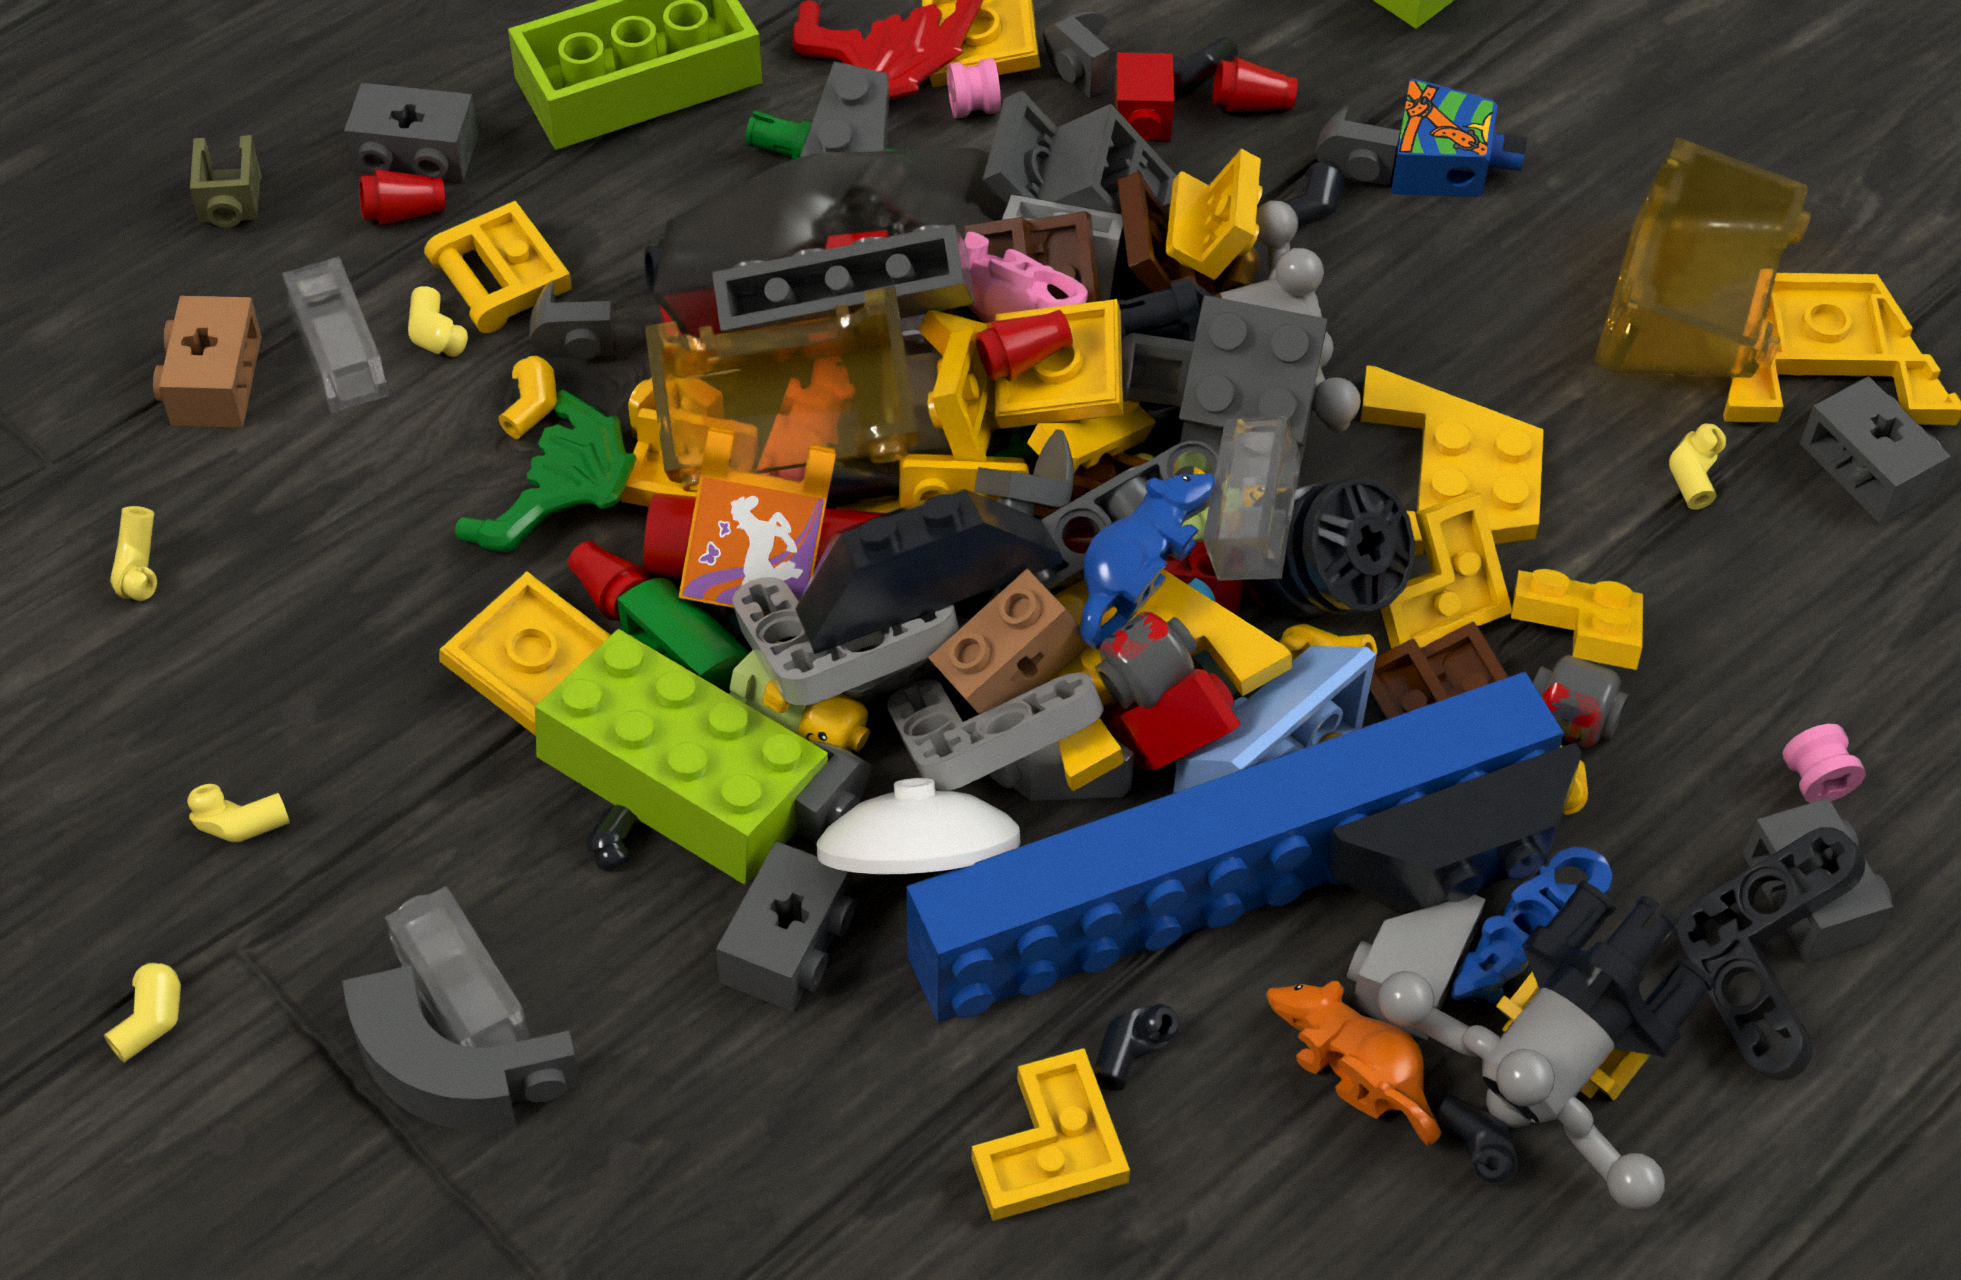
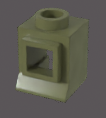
M252 135L240 136L241 169L227 170L213 169L205 138L193 139L190 191L199 223L211 222L219 227H233L241 220H254L258 218L259 182L262 175Z

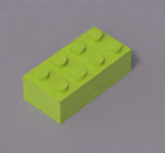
M598 0L508 29L515 79L555 150L762 83L759 33L738 0Z
M617 629L535 706L537 758L610 803L628 808L641 822L744 885L759 872L774 843L777 841L785 844L797 832L795 799L828 762V752L620 629Z

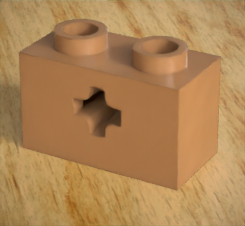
M179 297L174 320H167L164 328V347L166 351L164 365H157L153 376L155 399L163 401L171 426L243 428L262 339L251 297Z
M1026 569L928 658L975 711L981 714L1049 682L1089 645L1082 640L1080 627L1066 608Z

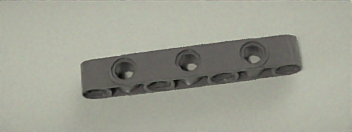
M1200 441L1179 443L1148 462L1130 468L1043 518L1041 521L1059 549L1063 564L1033 575L1052 595L1084 579L1083 563L1085 553H1075L1069 550L1063 542L1065 537L1076 530H1087L1096 536L1103 528L1130 516L1144 501L1147 493L1145 485L1151 478H1157L1162 481L1172 478L1179 469L1186 466L1197 467L1205 474L1211 473L1215 477V485L1211 497L1196 512L1185 518L1184 522L1204 511L1214 502L1219 489L1221 462L1218 454L1209 445ZM1010 583L978 595L989 603ZM956 614L960 629L970 619ZM879 645L868 646L856 652L872 650ZM926 658L845 691L842 694L855 698L866 706L877 702L910 682L933 673L938 668L929 658Z

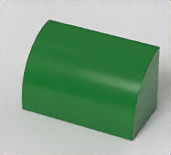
M667 578L647 580L617 598L621 630L726 693L729 694L731 692L729 688L733 669L750 651L696 601L678 598L680 587L674 581Z

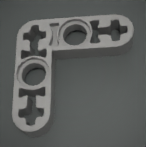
M773 577L752 580L741 586L735 592L732 599L743 635L782 698L794 705H811L924 660L959 630L953 604L814 654L795 610L799 601L783 580ZM769 609L771 613L764 616L763 610ZM789 637H795V638H793V639H791V640H789V641H786V642L775 643V642H777V641H779V640H781V639H785V638H789ZM879 645L872 650L856 652L868 646Z
M1079 672L1055 678L962 722L942 685L936 679L927 678L906 684L893 693L887 701L888 711L922 778L933 779L935 781V790L951 791L1066 738L1093 724L1104 710L1091 676Z

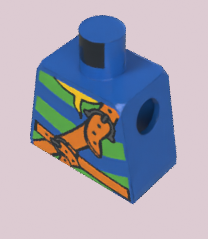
M1410 78L1391 194L1477 197L1483 193L1488 166L1515 171L1522 170L1527 137L1494 133L1498 105L1493 100Z

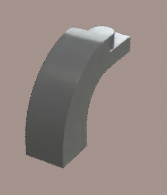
M412 965L342 980L350 1022L366 1068L377 1085L389 1098L409 1113L427 1122L447 1128L477 1132L517 1128L512 1103L524 1100L546 1102L560 1097L565 1091L581 1088L570 1030L496 1047L476 1048L463 1046L439 1035L424 1018L421 997Z

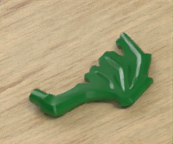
M565 390L558 391L557 402L553 409L559 417L569 419L574 429L572 430L559 424L544 429L538 445L545 455L533 457L531 460L532 468L527 473L530 485H536L539 488H530L523 491L514 505L496 520L461 517L455 527V534L458 540L479 544L487 552H511L549 515L583 504H594L599 509H608L615 506L621 499L637 459L634 453L627 454L625 451L618 415L608 417Z

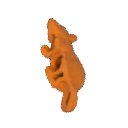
M1331 981L1324 987L1299 984L1290 987L1269 988L1266 996L1273 1011L1292 1027L1301 1031L1298 1038L1310 1048L1302 1049L1296 1055L1300 1066L1313 1074H1317L1330 1066L1334 1073L1341 1078V1081L1335 1086L1336 1092L1347 1103L1375 1119L1385 1111L1401 1110L1407 1116L1415 1132L1426 1146L1437 1142L1441 1136V1130L1423 1092L1425 1071L1423 1055L1419 1045L1408 1032L1396 1025L1364 1017L1343 1003L1344 987L1338 981Z

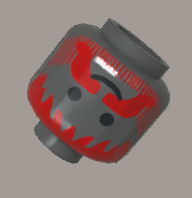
M1145 611L1112 633L1100 644L1099 652L1102 662L1096 665L1095 668L1106 689L1123 708L1127 709L1133 704L1145 709H1151L1157 704L1164 692L1193 672L1195 668L1190 654L1196 651L1198 647L1189 630L1178 618L1173 617L1166 622L1160 616Z
M1568 654L1558 660L1553 670L1541 666L1533 682L1563 730V740L1576 743L1583 748H1590L1596 745L1600 738L1608 741L1612 739L1629 697L1628 693L1620 691L1621 679L1618 673L1591 661L1582 660Z

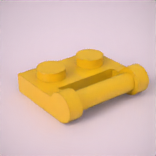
M516 201L433 236L424 248V253L433 267L445 272L470 307L469 316L482 333L496 332L506 324L509 317L533 307L541 291L550 281L555 283V296L572 289L569 271ZM475 250L502 289L489 294L463 259V254Z
M974 327L950 332L944 356L938 360V376L934 390L928 394V410L931 421L935 428H943L954 456L952 461L988 462L986 453L991 434L999 428L995 417V383L988 377L979 358L975 343L976 332Z

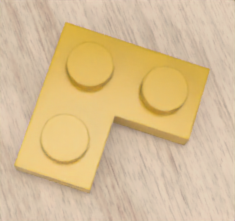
M1468 492L1415 512L1431 572L1408 580L1404 591L1389 606L1380 608L1391 649L1412 638L1422 648L1473 621L1477 626L1511 614L1512 607L1482 495Z
M1538 569L1533 571V573L1518 570L1513 592L1512 619L1574 630L1573 657L1637 670L1642 650V593L1633 592L1626 585L1613 581H1600L1596 584H1589L1570 580L1565 574L1550 569Z
M1085 1048L1018 1066L1017 1080L1035 1129L972 1146L971 1159L993 1221L1129 1183L1130 1168Z

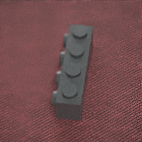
M955 224L947 226H922L911 233L886 238L878 236L866 237L854 241L851 245L826 250L820 248L798 251L790 257L770 261H745L734 265L730 269L712 272L720 330L737 350L926 314L928 310L941 311L975 304L967 248Z

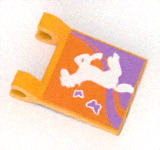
M709 426L678 598L734 608L732 599L735 592L741 586L752 580L773 577L783 580L799 601L814 572L826 501L835 462V449L810 444L805 475L802 481L735 470L729 467L734 430ZM769 609L763 610V612L766 614L771 613Z

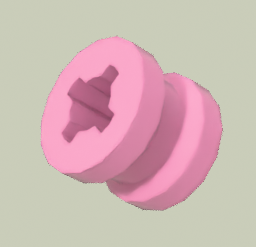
M993 58L981 59L976 66L966 67L961 62L948 63L947 86L954 119L967 117L971 111L982 110L986 114L1000 113V84L997 67Z
M1823 724L1805 730L1795 736L1782 752L1783 759L1788 768L1793 772L1799 773L1801 777L1799 788L1804 799L1809 803L1829 798L1832 802L1844 797L1855 790L1866 776L1860 759L1849 755L1847 751L1848 737L1843 728L1838 724Z

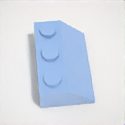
M1310 646L1292 662V669L1265 683L1250 698L1240 697L1234 701V705L1230 708L1241 723L1239 727L1223 737L1175 760L1176 773L1173 794L1318 744L1320 738L1327 733L1338 732L1347 734L1361 729L1377 654L1368 647Z

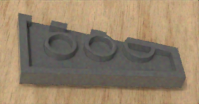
M834 61L765 255L766 261L790 257L801 250L825 249L828 236L882 230L881 207L882 197L884 196V156L887 144L890 93L888 73Z

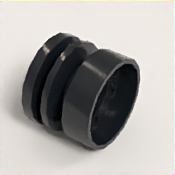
M1354 477L1323 484L1314 483L1288 487L1271 492L1253 509L1244 530L1243 560L1246 562L1245 568L1248 581L1261 602L1282 616L1300 619L1328 616L1334 613L1342 615L1353 612L1365 613L1389 606L1404 591L1414 566L1415 539L1408 513L1395 493L1381 482L1367 478Z

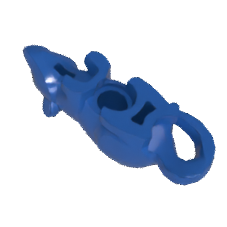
M1211 473L1182 474L1163 481L1157 478L1149 479L1145 485L1147 493L1144 501L1130 516L1103 528L1092 539L1085 553L1083 563L1084 579L1089 597L1083 609L1080 626L1081 638L1091 648L1099 650L1100 644L1132 619L1136 612L1159 589L1166 578L1161 572L1168 565L1165 561L1168 555L1181 562L1195 547L1196 541L1192 538L1197 534L1198 529L1192 524L1181 526L1185 518L1196 512L1211 497L1215 485V477ZM1115 607L1117 609L1115 615L1101 626L1103 615Z
M1571 847L1559 851L1550 860L1547 867L1541 866L1538 869L1536 877L1517 887L1511 894L1510 901L1504 909L1503 917L1497 915L1485 921L1481 929L1483 935L1475 952H1469L1461 961L1451 991L1452 999L1468 1002L1484 999L1490 1004L1499 1002L1504 996L1502 987L1505 985V982L1517 977L1530 966L1522 947L1524 941L1537 925L1546 927L1576 890L1575 887L1578 884L1556 883L1555 872L1565 866L1577 867L1586 873V882L1595 886L1606 895L1611 888L1613 874L1605 858L1586 847Z

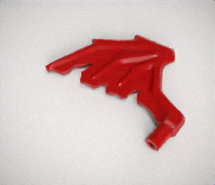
M957 0L954 13L948 16L941 26H939L942 13L935 3L915 8L904 21H902L899 14H895L886 20H877L871 24V32L865 39H863L862 33L857 29L830 30L820 27L819 4L813 1H804L799 5L798 19L792 29V48L797 55L804 58L840 60L844 64L888 73L890 83L889 100L918 93V85L923 80L963 53V48H960L984 0Z

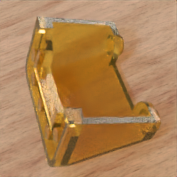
M1676 137L1650 185L1633 223L1596 350L1594 365L1616 373L1749 379L1753 377L1757 369L1767 371L1777 353L1780 337L1772 335L1774 324L1772 321L1766 320L1765 317L1780 257L1788 243L1794 245L1800 243L1810 220L1811 212L1803 210L1808 185Z
M895 286L864 291L865 306L853 314H850L848 304L835 306L837 316L719 335H715L712 326L699 327L700 339H697L695 336H681L676 321L645 326L663 465L668 479L675 483H681L684 491L697 492L709 426L734 430L729 467L757 474L805 467L810 444L834 448L836 453L835 462L870 456L871 461L884 463L907 457L909 455L908 448L918 443L919 435L902 316Z

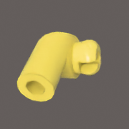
M424 286L415 288L411 294L408 334L411 341L417 346L435 354L444 352L450 357L460 355L468 341L466 329L460 325H454L451 318L439 313L441 296L437 290Z
M1705 423L1698 427L1696 432L1690 431L1682 439L1669 459L1670 470L1688 508L1692 510L1707 507L1713 503L1717 496L1706 473L1716 462L1717 454L1725 449L1726 437L1721 429L1713 424Z
M129 506L122 508L118 545L110 582L115 593L123 599L132 598L136 601H145L154 594L157 587V577L148 568L154 512L145 507Z
M205 784L192 790L187 799L188 806L192 810L189 818L195 827L200 831L231 843L242 842L290 824L279 793L240 806L231 801L224 800L219 786Z
M147 963L136 971L132 984L135 987L134 1014L104 1034L111 1049L124 1063L170 1031L178 1021L181 984L176 972L168 965Z

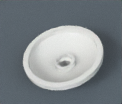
M905 779L894 783V792L861 802L832 823L817 841V857L822 864L828 867L856 873L911 874L951 870L972 866L978 861L1018 848L1021 843L1020 828L1006 813L973 795L956 791L935 790V781L933 779Z

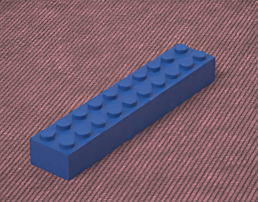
M1526 671L978 861L972 866L958 868L907 886V957L938 1023L956 1016L959 1018L974 1017L986 1011L994 1002L1020 993L1023 995L1038 994L1051 987L1058 979L1083 970L1088 973L1099 972L1110 967L1118 958L1145 948L1148 950L1163 949L1173 944L1181 935L1206 926L1210 928L1224 927L1237 920L1242 913L1267 904L1271 906L1285 905L1299 897L1303 891L1330 882L1333 885L1343 884L1333 878L1327 868L1333 828L1560 748L1564 732Z

